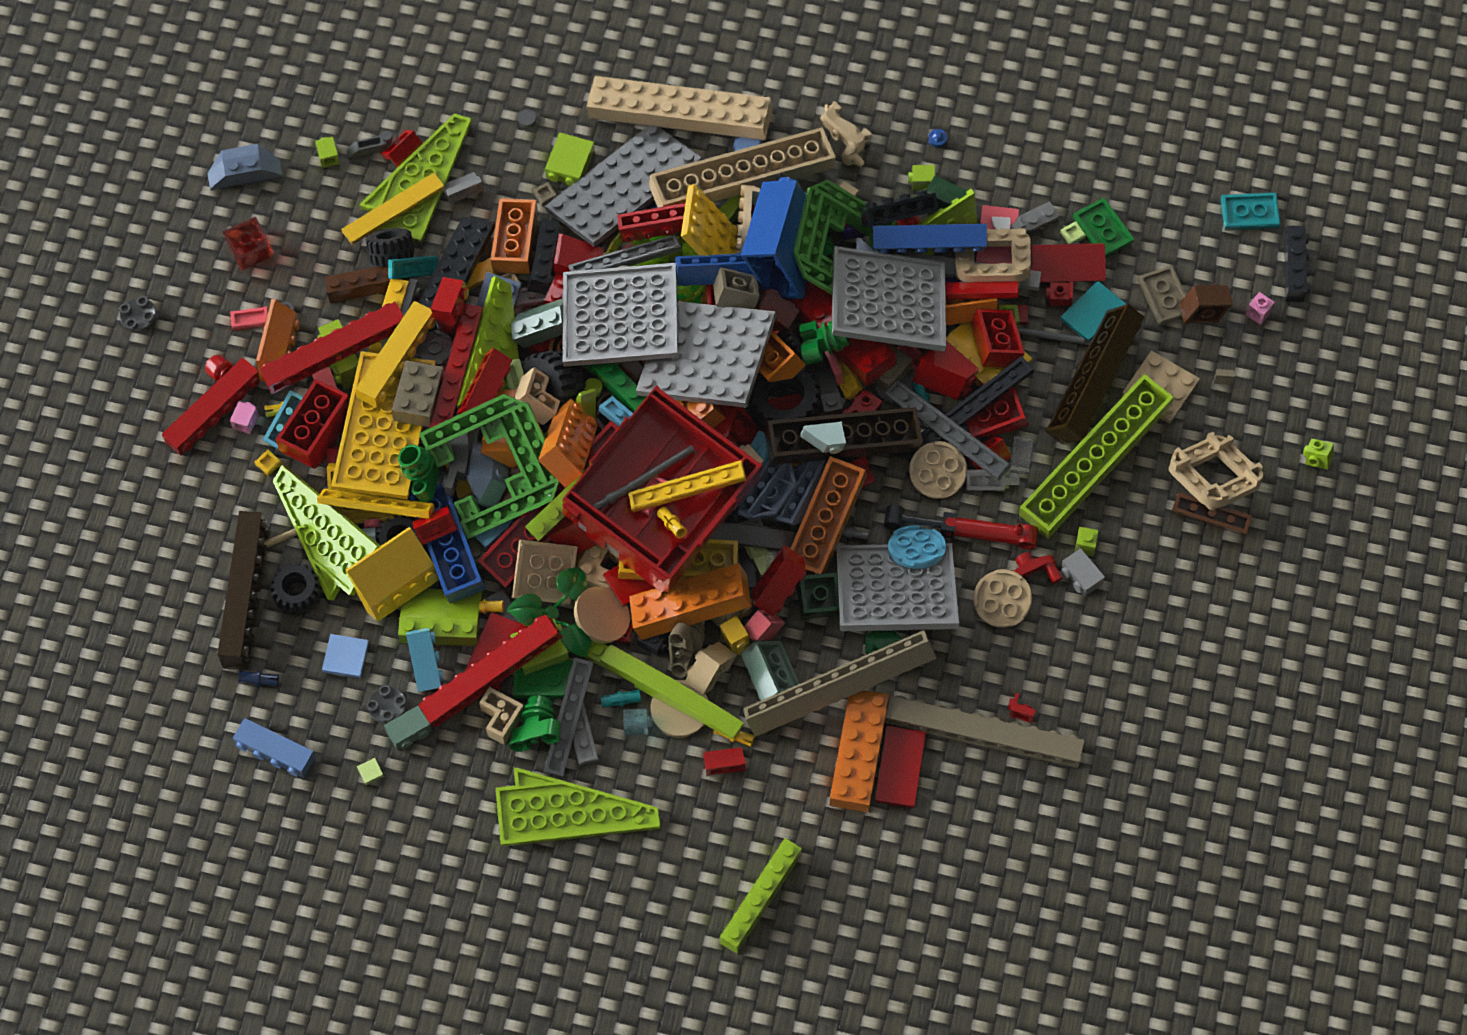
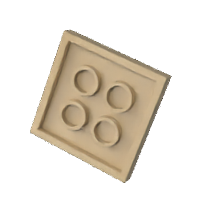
M1151 350L1122 392V397L1145 374L1174 397L1172 406L1160 418L1171 424L1199 383L1200 378Z
M519 539L512 598H518L524 594L531 593L539 596L542 601L557 603L565 595L557 588V577L562 571L575 568L577 546ZM568 596L562 603L570 604L571 598Z

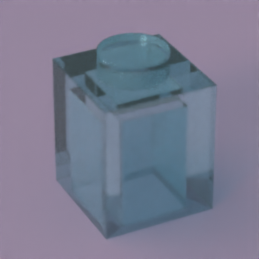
M647 709L623 710L625 735L648 734V727H652V718L648 716Z

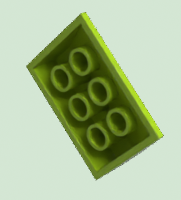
M425 589L401 607L398 630L400 643L408 644L406 632L430 628V632H434L436 643L433 645L476 646L479 640L481 615L479 602L482 601V591L449 603L443 589Z

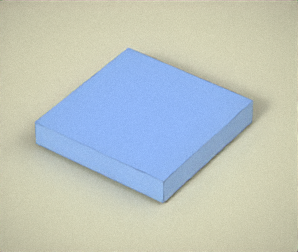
M330 634L322 672L361 678L369 640Z

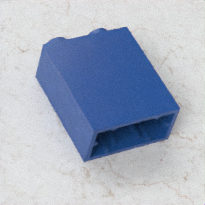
M789 177L780 178L778 181L762 182L741 252V257L768 299H803L808 282L803 278L793 255L806 195L797 180Z

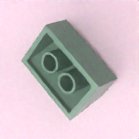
M563 298L518 314L511 322L512 340L521 347L526 348L563 335Z
M755 641L740 653L760 700L800 684L781 641Z

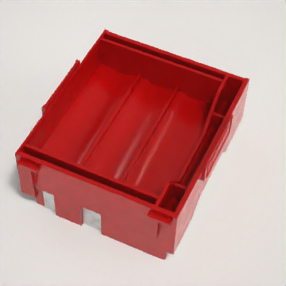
M656 385L630 418H624V421L601 449L589 460L590 466L562 500V514L586 531V536L603 549L607 547L619 556V561L663 593L665 591L668 593L689 568L697 554L759 481L763 464L749 456ZM691 445L695 450L693 454L656 476L671 481L737 461L743 462L746 481L658 505L650 516L640 511L633 512L631 510L628 493L617 499V502L613 505H607L600 510L592 506L605 498L604 496L609 492L617 491ZM648 481L633 489L632 491L644 488ZM660 508H668L673 515L680 519V523L687 529V534L683 538L679 539L671 530L665 527L664 522L657 515Z

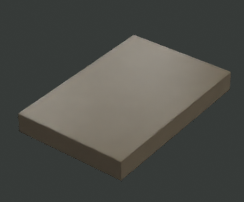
M1172 265L1138 276V283L1159 326L1182 318L1179 303L1186 294Z

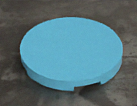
M908 525L893 532L888 542V553L891 559L907 568L922 569L931 567L940 562L946 552V542L942 534L935 529L930 530L920 527V525Z

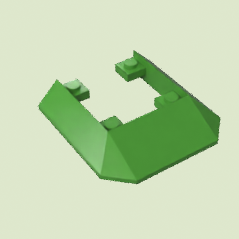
M825 180L807 189L793 255L803 278L833 295V261L822 255L828 227L841 232L844 230L846 223L868 236L867 244L872 249L873 227H865L862 224L859 208L866 207V202L833 182ZM896 221L878 226H895Z
M502 394L419 433L426 450H429L433 456L437 468L456 459L448 441L480 427L487 444L505 437L521 472L504 480L511 493V498L483 511H480L473 494L454 502L462 519L460 523L468 539L553 501L559 485V481L538 461L545 437L530 404L506 394Z

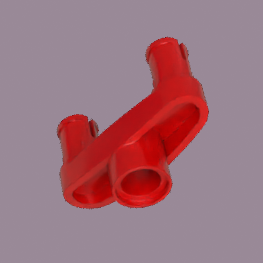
M1025 552L1015 559L1018 568L1014 572L1023 578L1043 569L1047 572L1053 584L1063 579L1052 555L1033 559L1030 552Z

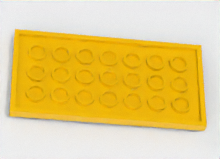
M361 351L331 488L333 490L408 499L412 481L407 479L401 471L398 455L408 445L414 444L419 447L421 440L419 433L422 432L423 426L393 420L392 407L402 373L398 375L394 387H390L384 402H380L377 408L357 398L355 389L379 354ZM409 358L408 360L436 366V361L418 358Z

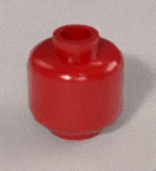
M214 355L207 360L205 371L206 374L217 382L233 367V364L222 355Z

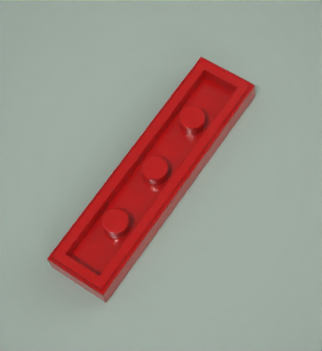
M1018 281L945 282V299L1018 298Z

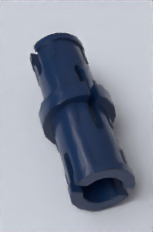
M239 671L238 683L255 684V686L259 687L261 685L278 687L279 674H265L262 671H257L256 673Z

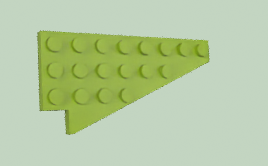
M453 114L360 203V209L370 212L432 173L436 174L445 187L472 123L471 118ZM444 189L376 231L390 228L407 229L411 231L413 241L422 244Z
M494 276L491 279L456 404L457 408H460L485 354L492 348L497 349L512 360L519 359L517 343L512 340L511 322L515 318L511 284L498 276ZM504 377V385L501 390H510L507 378Z
M281 465L273 483L309 561L318 576L327 599L334 601L341 588L348 595L354 596L356 590L346 569L379 548L380 545L334 506L318 504L317 497L319 493L290 468Z
M514 768L515 786L496 788L501 847L660 829L658 807L520 768Z

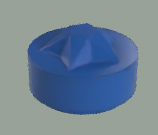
M934 129L930 132L929 143L931 146L941 148L946 144L947 134L945 131Z

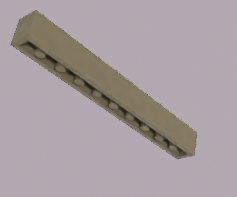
M923 630L743 708L746 721L755 737L765 734L774 728L802 718L832 703H837L848 696L855 695L869 687H874L885 680L911 671L922 664L929 663L936 659L933 647Z
M900 695L890 696L885 717V724L924 731L930 735L1074 768L1079 766L1084 740L1076 735L1065 736L1061 735L1058 731H1043L1036 726L1026 727L1018 722H1004L997 717L986 718L979 713H964L961 709L955 708L951 710L940 704L929 705L922 700H907L906 697Z

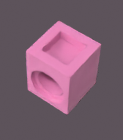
M1259 292L1248 305L1246 316L1262 325L1272 312L1275 302Z
M238 402L230 419L232 428L250 434L259 416L257 408L249 402Z

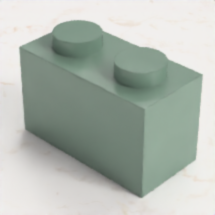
M419 706L384 725L385 731L397 751L410 747L412 742L427 737L429 732L432 731Z

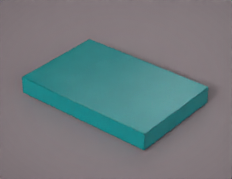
M1276 193L1221 195L1224 230L1280 228Z
M1097 281L1061 316L1060 320L1079 336L1084 337V340L1089 343L1093 339L1106 311L1126 305V303Z

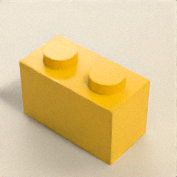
M735 616L721 624L720 629L722 638L728 648L741 656L740 653L750 645V640L742 623Z

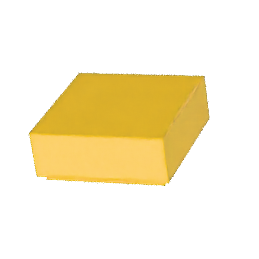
M269 450L264 452L254 462L267 476L271 475L282 464L281 460Z

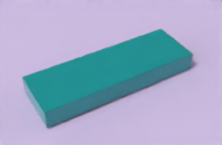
M438 256L391 259L388 262V278L400 279L432 275L438 264Z

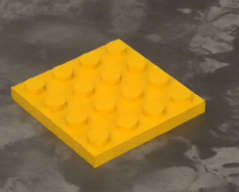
M695 184L688 186L681 237L698 255L736 254L737 226L732 224L727 219V216L716 207L715 203L710 201Z

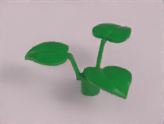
M569 568L558 575L556 580L557 588L565 595L555 605L543 609L541 608V598L529 593L518 597L508 607L507 611L526 626H530L537 617L544 616L545 614L555 619L556 624L560 623V625L567 627L561 631L564 637L561 639L562 644L577 656H587L592 641L590 637L577 626V623L571 626L569 623L557 621L559 617L557 607L568 596L572 600L577 601L579 596L587 590V578L581 568Z

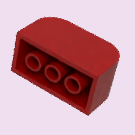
M315 378L275 439L279 451L313 469L320 466L327 456V449L333 447L336 439L344 429L350 402L348 394Z

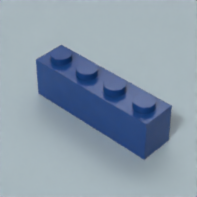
M741 253L709 256H676L675 259L677 286H706V284H714L720 267L752 274L741 257Z

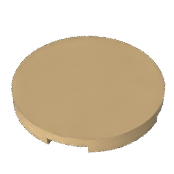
M942 441L931 442L919 448L913 455L910 462V478L915 488L921 494L934 499L947 498L955 494L964 484L967 474L966 461L961 452L953 445Z
M1000 569L981 578L974 591V606L982 620L994 627L1008 628L1019 624L1028 615L1032 606V592L1028 583L1021 575L1011 570Z
M602 586L591 587L585 590L575 603L574 617L577 626L595 642L612 643L622 637L629 627L630 614L627 605L625 607L621 605L610 588Z
M676 680L677 682L681 683L682 685L686 686L687 688L691 689L692 691L696 692L697 694L701 695L702 697L708 700L706 694H700L687 683H685V680ZM652 698V720L664 734L675 738H684L691 736L705 726V724L660 700Z

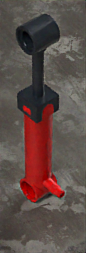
M888 505L886 507L883 524L891 530L902 528L903 523L941 528V534L945 538L953 539L954 536L1013 544L1026 550L1036 548L1039 530L1036 526L1030 524L1023 525L1019 523L1016 526L957 517V514L949 512L943 513V520L905 515V508L899 505Z

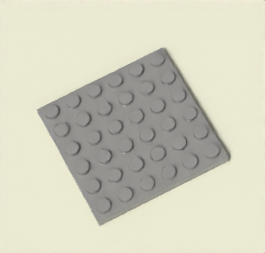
M835 246L833 250L832 335L945 351V262Z
M676 263L563 272L564 367L678 357Z
M677 301L678 357L646 360L636 388V394L638 396H648L657 385L674 400L747 408L776 319L775 311L737 307L721 308L716 305Z
M946 543V552L940 562L922 569L907 568L897 564L889 556L888 544L837 545L840 631L959 629L952 543Z

